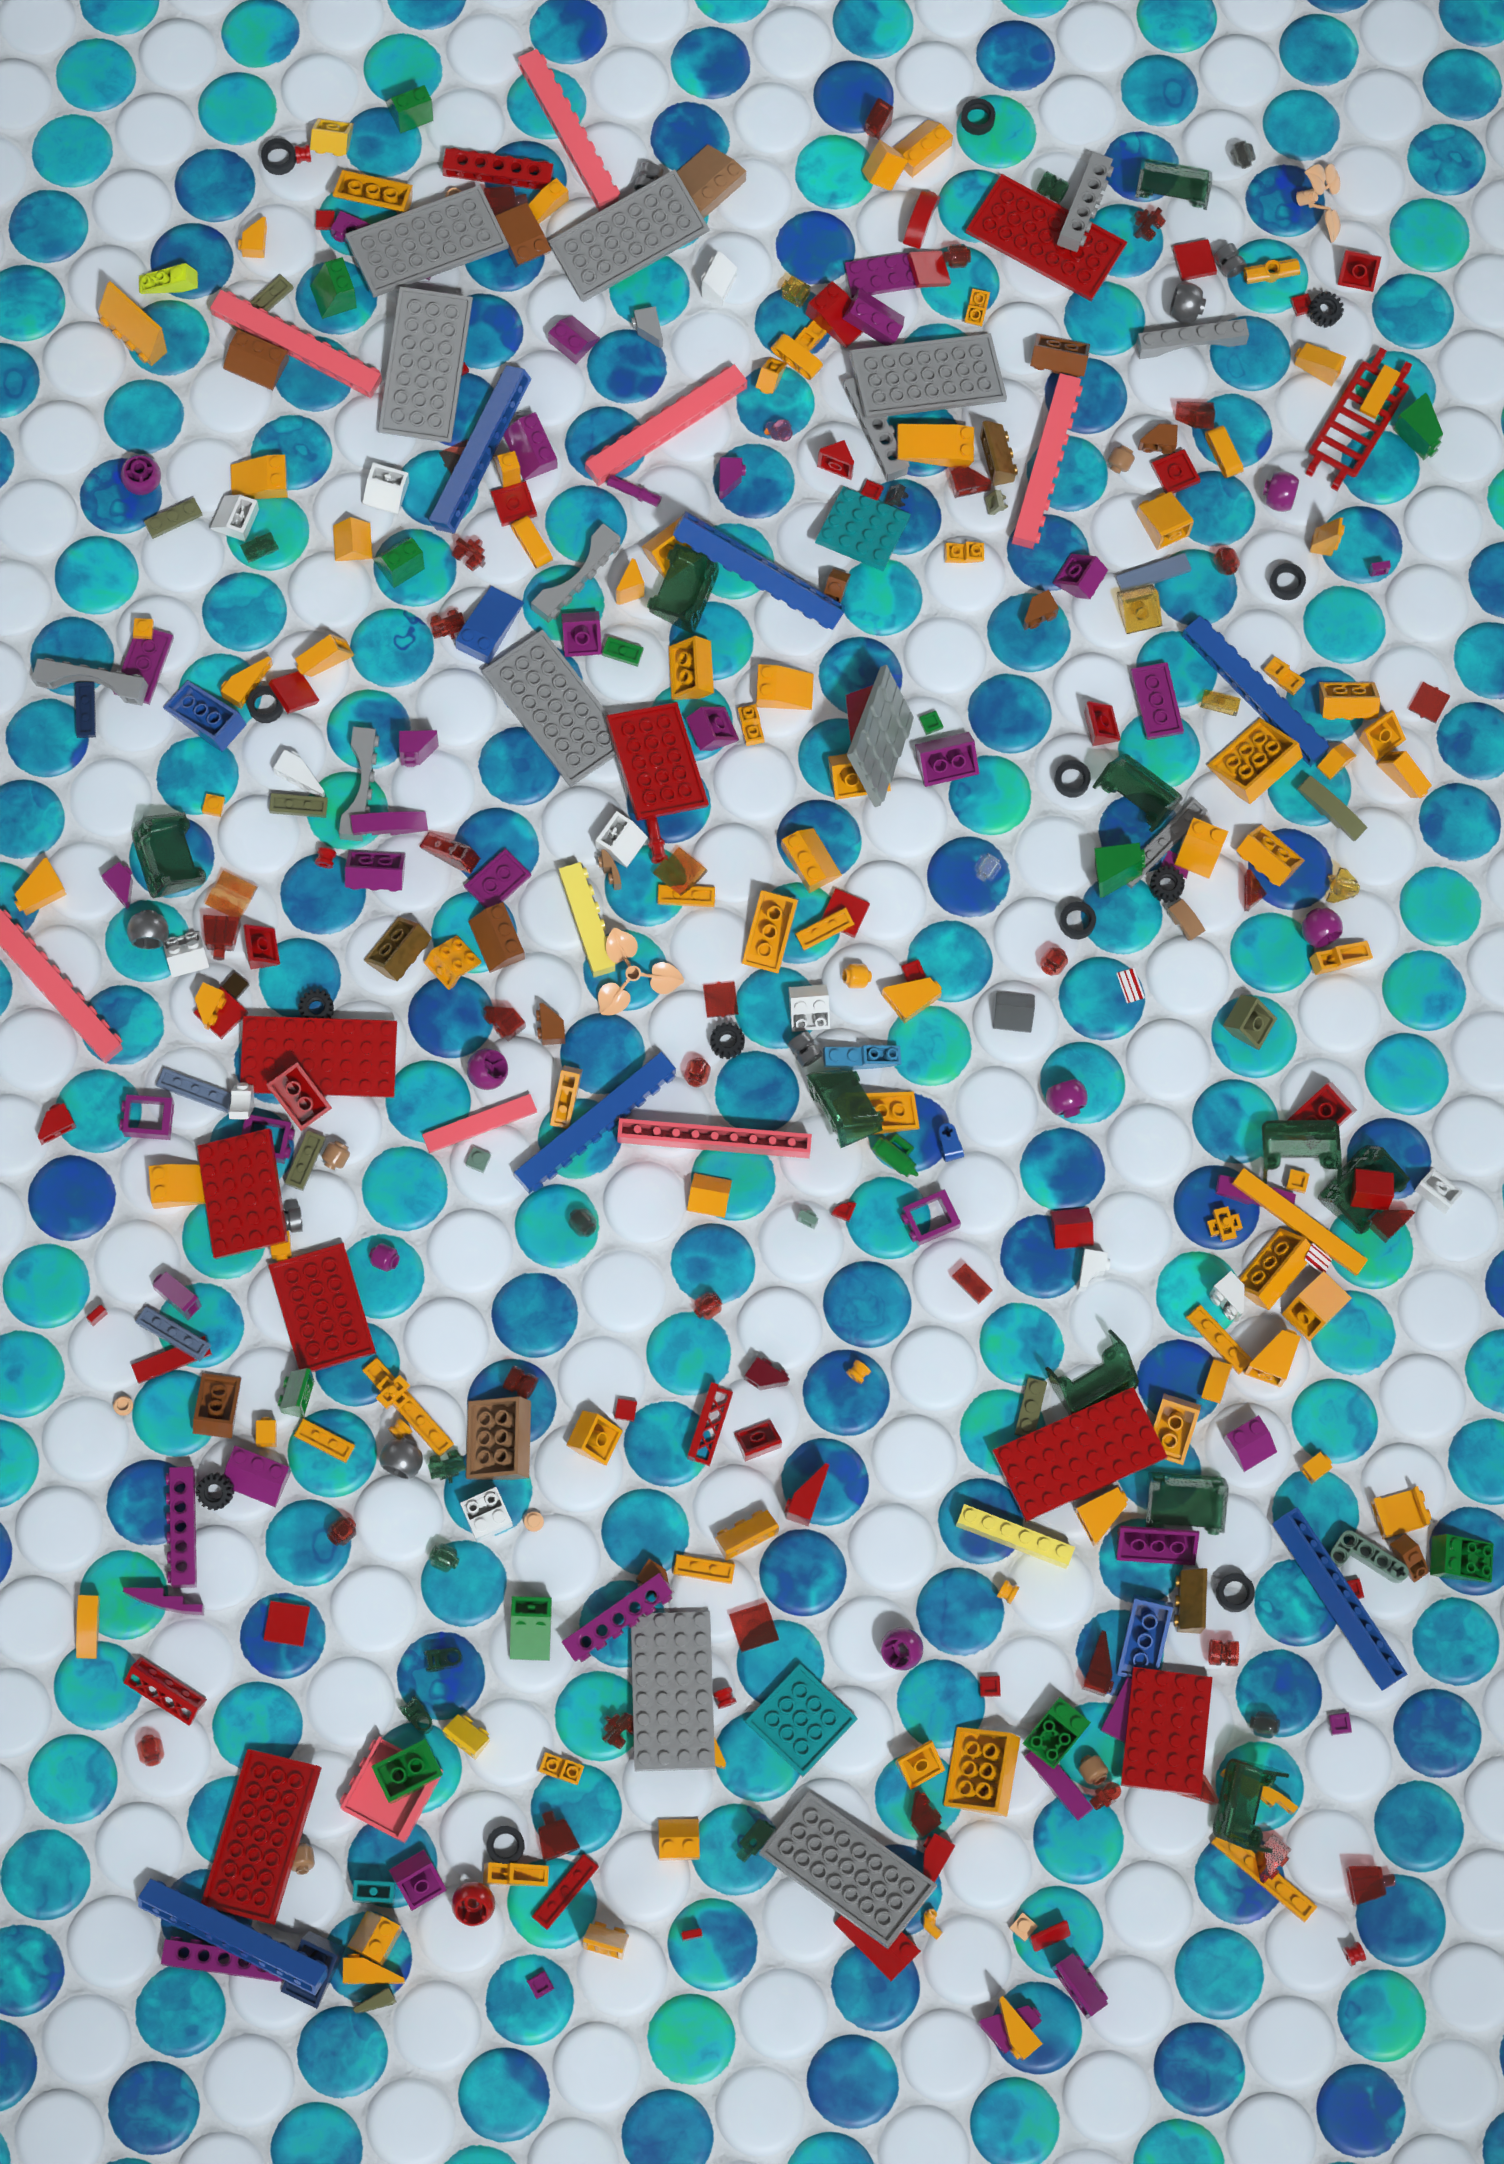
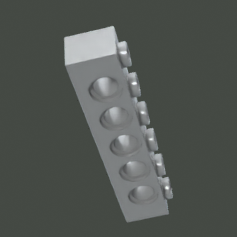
M1092 152L1057 242L1058 246L1078 252L1080 246H1084L1087 238L1084 234L1090 231L1092 225L1090 219L1095 218L1098 210L1095 206L1096 204L1100 205L1103 194L1100 193L1102 190H1106L1109 182L1106 178L1111 177L1114 169L1111 166L1112 158Z
M855 377L844 380L843 389L886 481L889 482L907 475L908 467H910L909 461L897 459V441L894 437L895 432L892 425H888V417L865 419ZM874 425H879V426H881L882 428L876 429V428H874L873 426H874ZM881 441H887L889 444L884 445ZM893 456L896 460H889L888 457Z

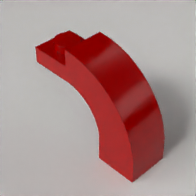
M922 191L911 215L903 244L917 249L921 248L932 215L941 198L936 193L931 191Z

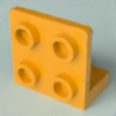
M455 936L432 949L424 964L450 990L462 975L479 966L481 960L458 936Z

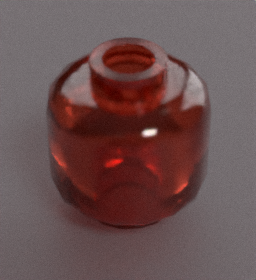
M965 244L949 245L943 255L944 262H947L950 268H965L971 262V252Z
M1220 548L1213 557L1215 566L1220 574L1232 575L1236 573L1240 566V560L1233 548Z
M1055 947L1049 948L1040 960L1043 972L1050 976L1059 975L1068 964V957L1065 951Z
M703 1058L692 1059L686 1065L684 1078L690 1086L701 1087L708 1082L711 1066Z
M707 1291L694 1301L696 1308L693 1310L700 1319L703 1317L706 1320H710L722 1311L721 1305H723V1302L715 1292Z
M339 1516L327 1528L328 1539L336 1546L346 1545L356 1536V1523L350 1517Z
M153 1735L142 1737V1740L137 1743L139 1761L146 1766L160 1764L165 1755L162 1740Z

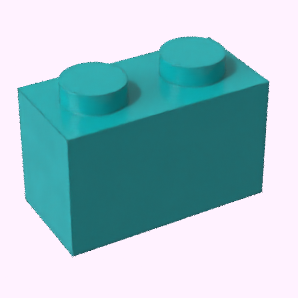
M354 1880L352 1901L354 1903L394 1905L396 1884L395 1882Z

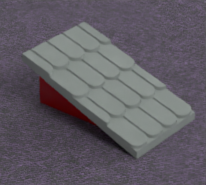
M887 665L880 667L874 685L846 695L851 740L847 757L874 807L880 806L885 800L889 783L893 780L898 758L902 755L905 740L909 737L914 719Z

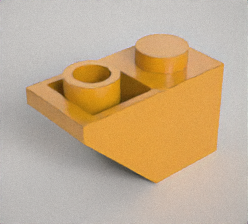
M203 982L194 999L204 1028L209 1030L210 1026H214L218 1018L216 1014L219 1008L222 1009L224 1007L226 998L224 991Z

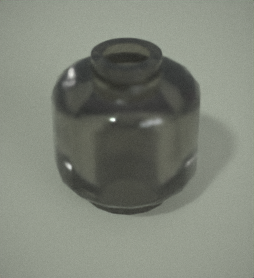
M1241 141L1232 145L1233 148L1230 151L1234 166L1242 167V169L1251 167L1252 162L1256 159L1252 144Z
M575 1209L570 1213L568 1225L579 1237H589L595 1232L597 1220L587 1209Z
M1258 1711L1255 1717H1251L1250 1728H1253L1255 1736L1270 1739L1274 1735H1278L1280 1719H1277L1275 1713Z

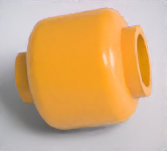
M849 964L842 973L843 983H846L849 988H865L868 982H871L872 973L865 964Z

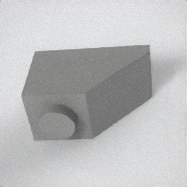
M656 306L634 310V317L631 318L633 329L636 328L637 334L659 348L663 347V337Z

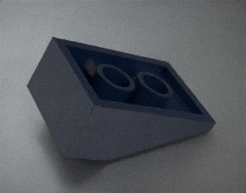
M308 1931L301 1939L297 1952L302 1951L309 1958L322 1961L328 1967L327 1978L316 1995L287 1981L284 1982L281 1992L317 2009L336 1972L345 1948Z

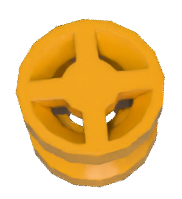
M855 1360L854 1366L848 1369L846 1373L854 1381L862 1384L864 1377L869 1375L871 1370L859 1360Z
M400 1418L396 1420L394 1426L388 1428L389 1432L397 1440H401V1438L412 1433L410 1427Z
M1005 1580L997 1597L1000 1599L1004 1598L1007 1603L1011 1604L1020 1587L1017 1585L1013 1586L1008 1580Z

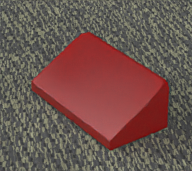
M1067 1920L1031 1935L1029 1941L1033 1950L1037 1952L1069 1937L1071 1933Z

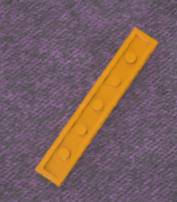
M378 1358L374 1359L362 1370L375 1386L386 1376L392 1381L395 1379ZM406 1391L405 1394L410 1398V1401L400 1410L396 1407L395 1409L440 1458L454 1446V1443Z
M1225 1827L1211 1842L1212 1845L1301 1921L1305 1922L1317 1908L1312 1901Z

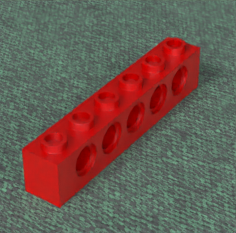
M446 148L442 167L443 176L535 190H542L552 182L554 173L553 164L547 161L538 162L528 158L517 159L512 156H496L493 153L483 154L473 150L462 151L458 148ZM532 172H537L538 174H537V175H532V174H530V173H532Z

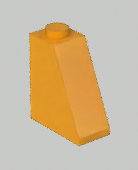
M1306 343L1303 348L1299 347L1294 356L1296 357L1294 365L1332 387L1341 374L1347 357Z
M515 451L494 455L493 459L502 487L521 483L520 465Z
M329 634L295 658L298 664L297 669L302 675L313 677L353 657L354 653L345 639Z
M1407 751L1389 752L1377 763L1378 767L1410 798L1424 797L1432 786Z
M47 857L39 863L15 893L17 901L14 903L19 912L23 910L26 916L67 895Z
M929 977L884 987L881 995L905 1024L941 998L942 988L937 981L933 982Z
M1118 1487L1075 1510L1093 1546L1097 1545L1127 1506V1496Z

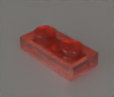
M966 1263L951 1277L978 1305L993 1291Z

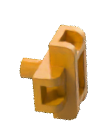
M1228 1206L1213 1210L1214 1220L1207 1221L1210 1236L1219 1235L1221 1242L1236 1239V1231L1243 1228L1239 1213L1231 1215Z
M400 1375L393 1381L386 1376L376 1386L381 1392L376 1397V1400L386 1409L394 1405L400 1410L410 1401V1398L405 1394L410 1385Z

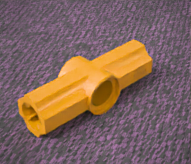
M1297 258L1279 262L1270 260L1266 264L1246 267L1243 269L1244 280L1246 284L1263 281L1273 283L1280 278L1300 275L1299 260Z

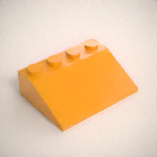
M109 281L98 310L100 323L105 328L109 327L118 340L122 339L130 351H135L143 363L147 362L150 366H153L167 353L162 328Z
M1259 718L1207 766L1239 798L1251 804L1302 759L1303 755L1297 741Z
M957 1727L943 1806L1007 1817L1021 1738L1008 1732Z

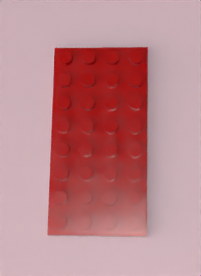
M1001 174L966 229V234L1091 302L1127 246V241L1092 223L1089 233L1085 232L1084 235L1087 236L1084 246L1079 247L1078 252L1058 246L1057 242L1069 210L1004 174Z
M243 1016L240 1083L254 1085V1093L273 1094L266 1086V1083L284 1069L298 1062L323 1096L395 1098L397 1021Z
M1134 1387L992 1450L1025 1522L1168 1458Z
M247 1749L201 1901L203 1905L214 1907L221 1912L275 1925L322 1767Z

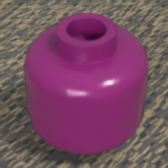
M383 1243L373 1247L369 1254L372 1266L385 1272L395 1269L400 1259L395 1248Z

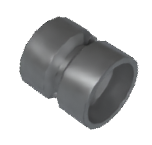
M642 163L634 189L637 191L662 177L664 170L655 163Z
M1233 243L1223 246L1214 254L1215 260L1222 266V271L1227 278L1235 277L1247 267L1243 257L1238 256L1239 251Z
M808 1031L799 1034L788 1043L792 1053L797 1054V1060L802 1067L811 1065L823 1055L819 1047L813 1045L814 1040Z
M292 1207L288 1211H285L283 1208L286 1230H290L292 1233L303 1232L301 1208Z

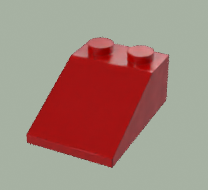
M832 281L808 303L806 315L814 320L823 330H826L843 347L847 348L863 332L842 319L852 300L843 289Z
M1330 1082L1324 1085L1285 1122L1312 1150L1347 1121L1357 1109Z
M825 1463L794 1493L792 1499L788 1498L784 1511L787 1513L786 1519L809 1527L829 1464Z

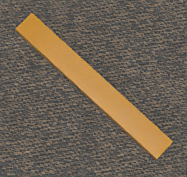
M1245 1168L1240 1171L1233 1181V1186L1302 1237L1306 1238L1310 1243L1316 1245L1321 1251L1355 1276L1359 1274L1368 1259Z

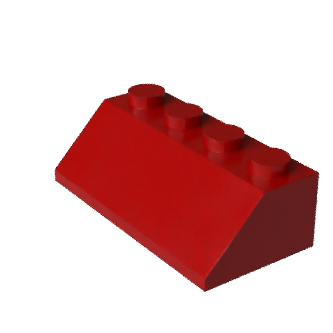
M842 1915L834 1923L890 1981L921 1952L903 1932L887 1949Z

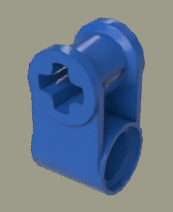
M950 1123L941 1125L937 1136L944 1161L949 1162L963 1158V1148L955 1127ZM944 1130L950 1133L949 1137L946 1134L943 1135Z

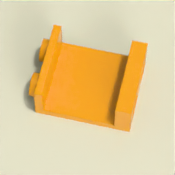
M1418 1486L1412 1490L1385 1498H1374L1370 1502L1382 1539L1421 1529L1430 1524L1431 1514L1429 1509L1425 1508V1496L1422 1490L1419 1491Z

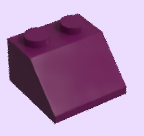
M574 316L560 320L548 332V342L575 364L600 340V337Z
M1071 554L1053 584L1077 598L1091 599L1099 584L1103 581L1108 569L1097 556Z
M599 611L562 614L565 657L601 655Z
M700 707L686 718L700 751H713L739 740L725 707Z
M437 730L399 731L401 765L406 767L421 765L439 747Z
M1259 1415L1226 1434L1223 1439L1243 1472L1277 1453L1271 1434Z
M425 1850L418 1852L389 1870L411 1911L447 1890Z

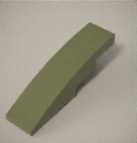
M1311 775L1297 788L1321 815H1325L1336 828H1341L1352 841H1356L1368 828L1341 800Z

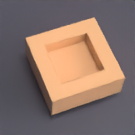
M1022 1913L1009 1929L1025 1942L1038 1926Z

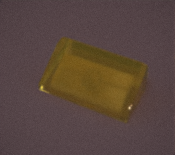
M1204 690L1200 707L1237 716L1241 699Z

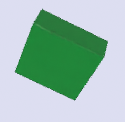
M936 710L919 717L920 724L926 735L939 731L944 727Z

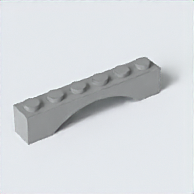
M1246 319L1138 333L1136 345L1139 359H1146L1196 345H1222L1226 347L1246 345L1249 332Z
M602 524L591 536L590 552L580 571L561 585L543 589L531 602V610L548 623L552 619L555 620L564 605L568 606L571 603L573 595L576 592H581L585 586L584 583L588 579L591 580L596 575V570L607 563L608 557L619 550L621 546L620 536L605 524Z
M45 658L44 660L37 659L32 675V681L36 686L48 689H56L73 682L101 684L113 690L125 703L140 706L143 705L148 689V684L144 677L137 674L130 676L121 671H115L114 673L108 672L104 668L92 669L87 665L81 664L76 666L66 661L59 663L50 658Z
M353 727L351 748L361 767V784L354 802L341 815L339 836L342 840L363 842V835L367 836V834L353 835L350 815L370 813V807L367 806L368 800H372L373 789H370V782H374L375 771H372V767L377 763V753L374 752L375 747H379L380 736L376 734V729Z

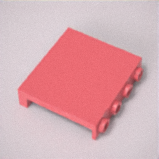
M379 1736L377 1740L374 1739L368 1749L371 1751L368 1758L364 1757L359 1765L361 1770L358 1776H353L349 1784L351 1789L348 1794H343L339 1804H341L340 1808L342 1811L405 1844L441 1777L399 1801L390 1804L371 1766L402 1751V1749L383 1740Z

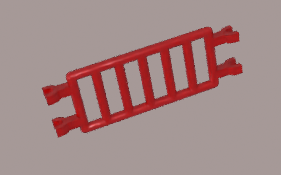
M1381 347L1371 364L1366 361L1360 364L1308 450L1309 454L1313 455L1314 458L1307 468L1306 475L1312 477L1321 461L1340 470L1331 486L1335 491L1339 490L1347 475L1353 478L1358 475L1409 390V385L1403 381L1413 364L1406 361L1394 385L1400 388V391L1396 397L1392 394H1389L1386 400L1392 404L1388 411L1381 408L1378 415L1383 417L1379 426L1344 407L1348 398L1362 406L1365 399L1352 391L1357 384L1369 391L1371 390L1373 384L1362 379L1361 376L1365 370L1376 376L1379 375L1381 369L1378 366L1387 350ZM1341 413L1374 431L1371 439L1369 440L1336 422L1335 419L1338 414ZM1330 427L1366 446L1362 454L1328 437L1326 434ZM1321 442L1357 460L1353 469L1317 450Z

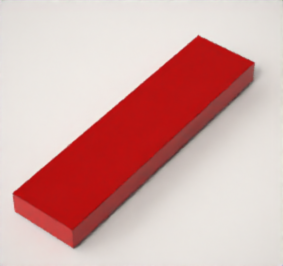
M205 1336L200 1337L201 1339L207 1342ZM175 1347L131 1366L137 1382L140 1384L198 1360ZM210 1348L203 1358L212 1355Z
M583 1854L532 1918L548 1930L597 1871L599 1866Z

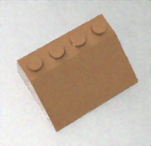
M710 145L705 146L677 171L703 218L708 216L746 182V170L734 159Z
M522 1397L468 1401L466 1479L516 1480L529 1478L530 1400Z

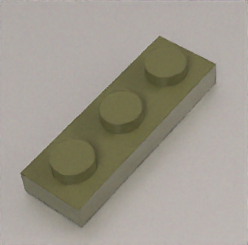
M192 498L145 520L144 524L152 539L203 515L195 498Z
M271 793L269 812L270 814L326 818L328 798Z
M307 1130L286 1178V1185L301 1191L304 1190L326 1140L325 1137Z
M1028 1377L1014 1435L1023 1437L1036 1431L1047 1382Z

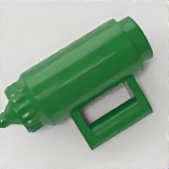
M898 1134L890 1141L880 1138L872 1148L875 1152L874 1154L899 1174H903L906 1177L909 1175L917 1177L919 1175L915 1169L916 1163L909 1157L914 1147ZM894 1142L897 1143L899 1146H901V1147H902L904 1150H906L907 1152L904 1153V1152L901 1151L899 1148H897L895 1145H893V1143H894Z

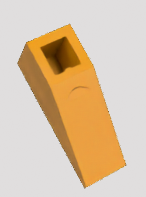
M1337 518L1315 528L1310 547L1311 553L1332 556L1333 551H1337L1345 529V525H1342L1343 518Z

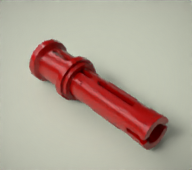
M657 817L646 819L650 839L648 847L652 852L651 861L655 864L663 863L668 860V855H665V841L661 838Z

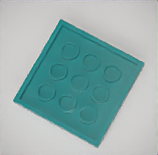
M843 486L815 543L884 571L910 520L911 514Z
M799 1664L748 1717L745 1723L797 1773L804 1777L858 1718Z

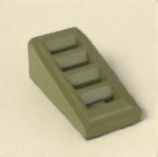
M386 1988L355 2006L353 2010L356 2014L390 2006L397 2002L390 1989Z

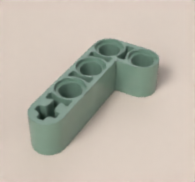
M1345 1531L1338 1538L1329 1553L1337 1567H1341L1349 1556H1352L1393 1583L1403 1582L1409 1574V1569L1405 1564L1353 1531ZM1350 1537L1352 1545H1346L1343 1538ZM1360 1548H1367L1369 1556L1362 1555ZM1334 1553H1339L1342 1556L1341 1562L1333 1558ZM1378 1558H1382L1385 1560V1567H1381L1378 1565ZM1391 1564H1392L1393 1567L1391 1568V1570H1390V1571H1387V1569H1388V1568L1391 1566ZM1398 1569L1401 1571L1399 1577L1396 1576Z

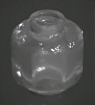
M987 853V855L982 854L973 867L977 873L976 877L983 882L986 879L993 881L1001 870L1000 860L990 853Z

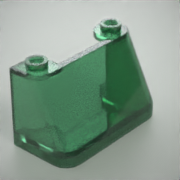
M675 543L674 548L669 550L667 559L670 560V567L658 595H654L653 598L650 597L647 608L655 616L686 632L694 633L717 580L719 565L718 562L709 560L707 555L702 552L698 553L692 548Z
M185 812L146 816L133 829V843L149 894L152 898H160L194 888L206 881L205 871L200 866H194L185 838V834L190 828V822L186 818Z
M841 1069L812 1072L806 1075L810 1096L813 1101L820 1104L831 1123L832 1131L837 1134L838 1139L836 1140L840 1148L883 1130L881 1122H884L880 1111L876 1112L860 1085V1078L856 1071Z
M1366 1145L1358 1150L1318 1196V1200L1323 1206L1357 1234H1363L1369 1230L1371 1221L1368 1217L1375 1209L1349 1206L1355 1168L1393 1172L1394 1192L1403 1191L1410 1180L1386 1150L1379 1146Z
M1149 1472L1147 1476L1145 1526L1148 1528H1163L1165 1524L1203 1527L1210 1535L1224 1533L1229 1491L1226 1479L1219 1476Z

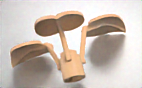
M1317 164L1309 167L1304 172L1310 179L1313 189L1297 192L1296 200L1299 206L1309 205V208L1314 207L1326 210L1325 222L1331 243H1333L1341 228L1338 213L1336 210H1331L1330 207L1314 203L1318 201V195H1322L1324 190L1328 188L1332 195L1337 194L1340 190V177L1333 164H1328L1325 170L1321 165Z
M613 928L607 938L606 952L610 960L615 963H619L623 959L628 966L625 971L627 979L621 987L616 983H607L602 986L598 994L600 1013L602 1015H614L623 1011L630 1002V994L623 989L629 981H636L640 976L652 978L650 981L651 988L659 994L672 992L684 983V978L678 969L666 962L654 964L652 974L641 973L637 966H631L628 958L636 954L638 948L637 941L631 934Z

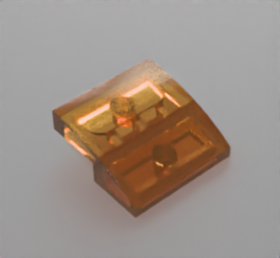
M678 847L668 860L664 859L653 874L682 896L708 870Z
M223 870L205 904L239 921L258 887Z

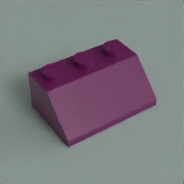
M858 288L842 319L884 346H889L896 342L904 326L905 317Z
M536 412L519 418L506 429L503 437L509 450L516 453L523 481L558 468L557 457Z
M969 732L915 744L917 762L925 787L979 774L975 741Z
M349 850L345 866V887L354 890L364 888L372 891L379 889L391 892L402 891L406 853Z
M234 1446L224 1474L226 1479H231L230 1484L233 1483L234 1487L232 1490L276 1508L291 1470L288 1466Z
M1072 1953L1051 1969L1085 2018L1088 2019L1108 2005L1106 2001L1108 1997L1102 1989L1098 1990L1094 1984L1097 1982L1090 1972L1087 1973L1083 1968L1085 1964L1080 1956H1075Z

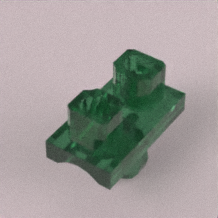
M271 532L260 537L256 536L253 540L240 545L248 563L279 550Z
M457 1450L449 1451L447 1453L449 1459L441 1461L440 1455H434L429 1458L430 1464L428 1467L431 1479L440 1477V1480L448 1478L450 1484L453 1483L452 1477L458 1476L459 1472L466 1470L463 1456H460Z

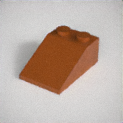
M527 202L495 216L509 244L508 252L515 267H519L551 252L547 239Z
M202 1373L193 1419V1434L232 1439L241 1378Z

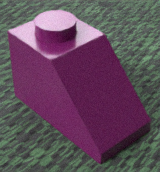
M720 457L719 499L726 497L742 482V476H746V465H742V458Z
M118 862L101 877L106 886L124 907L128 909L131 902L133 885L131 875L133 873L127 865L122 866Z

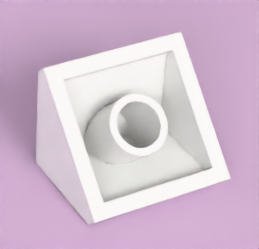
M1434 1168L1415 1189L1418 1194L1444 1214L1447 1213L1463 1193L1461 1189Z

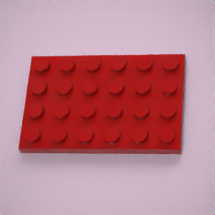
M677 702L606 716L605 719L637 821L708 807L709 802Z
M268 1128L198 1145L213 1257L219 1259L287 1243L288 1236L272 1130Z
M344 1243L269 1264L299 1370L308 1368L311 1369V1372H316L376 1354Z
M1133 1667L1121 1786L1201 1796L1213 1677Z

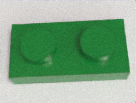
M608 637L602 656L638 667L644 648Z

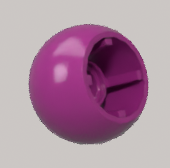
M135 455L123 464L121 468V481L129 492L136 495H147L158 487L161 481V470L153 458L146 455ZM137 470H144L142 473H136Z
M1289 472L1274 473L1272 480L1267 479L1263 495L1267 496L1266 504L1278 512L1290 511L1297 493L1299 479Z
M1329 908L1313 909L1306 915L1301 926L1304 939L1316 948L1324 947L1334 942L1343 932L1340 916Z
M490 1048L478 1050L467 1062V1076L470 1082L479 1089H496L507 1078V1061L497 1050Z
M1078 1079L1056 1084L1048 1088L1046 1092L1047 1105L1052 1113L1057 1116L1064 1115V1118L1076 1116L1081 1113L1080 1109L1087 1105V1090Z
M897 1627L892 1629L882 1639L881 1656L889 1667L900 1671L909 1670L915 1667L922 1659L923 1642L921 1637L910 1628Z

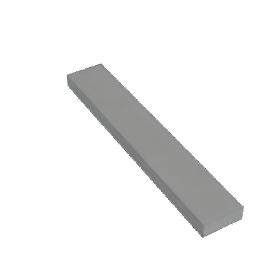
M1193 798L1144 848L1146 868H1142V875L1126 885L1132 889L1188 832L1193 817L1200 820L1208 810Z

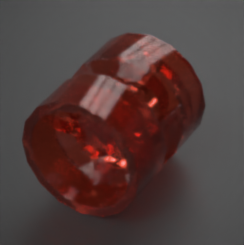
M514 1365L503 1384V1388L512 1393L516 1391L519 1397L528 1400L539 1378L530 1373L525 1374L523 1369Z
M1210 1639L1208 1650L1209 1665L1220 1666L1222 1663H1225L1226 1666L1237 1667L1239 1662V1641L1227 1640L1226 1643H1223L1222 1640Z

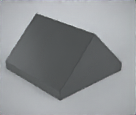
M997 991L993 1029L1031 1033L1035 1011V996Z

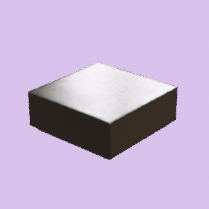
M234 972L222 988L238 999L250 985Z

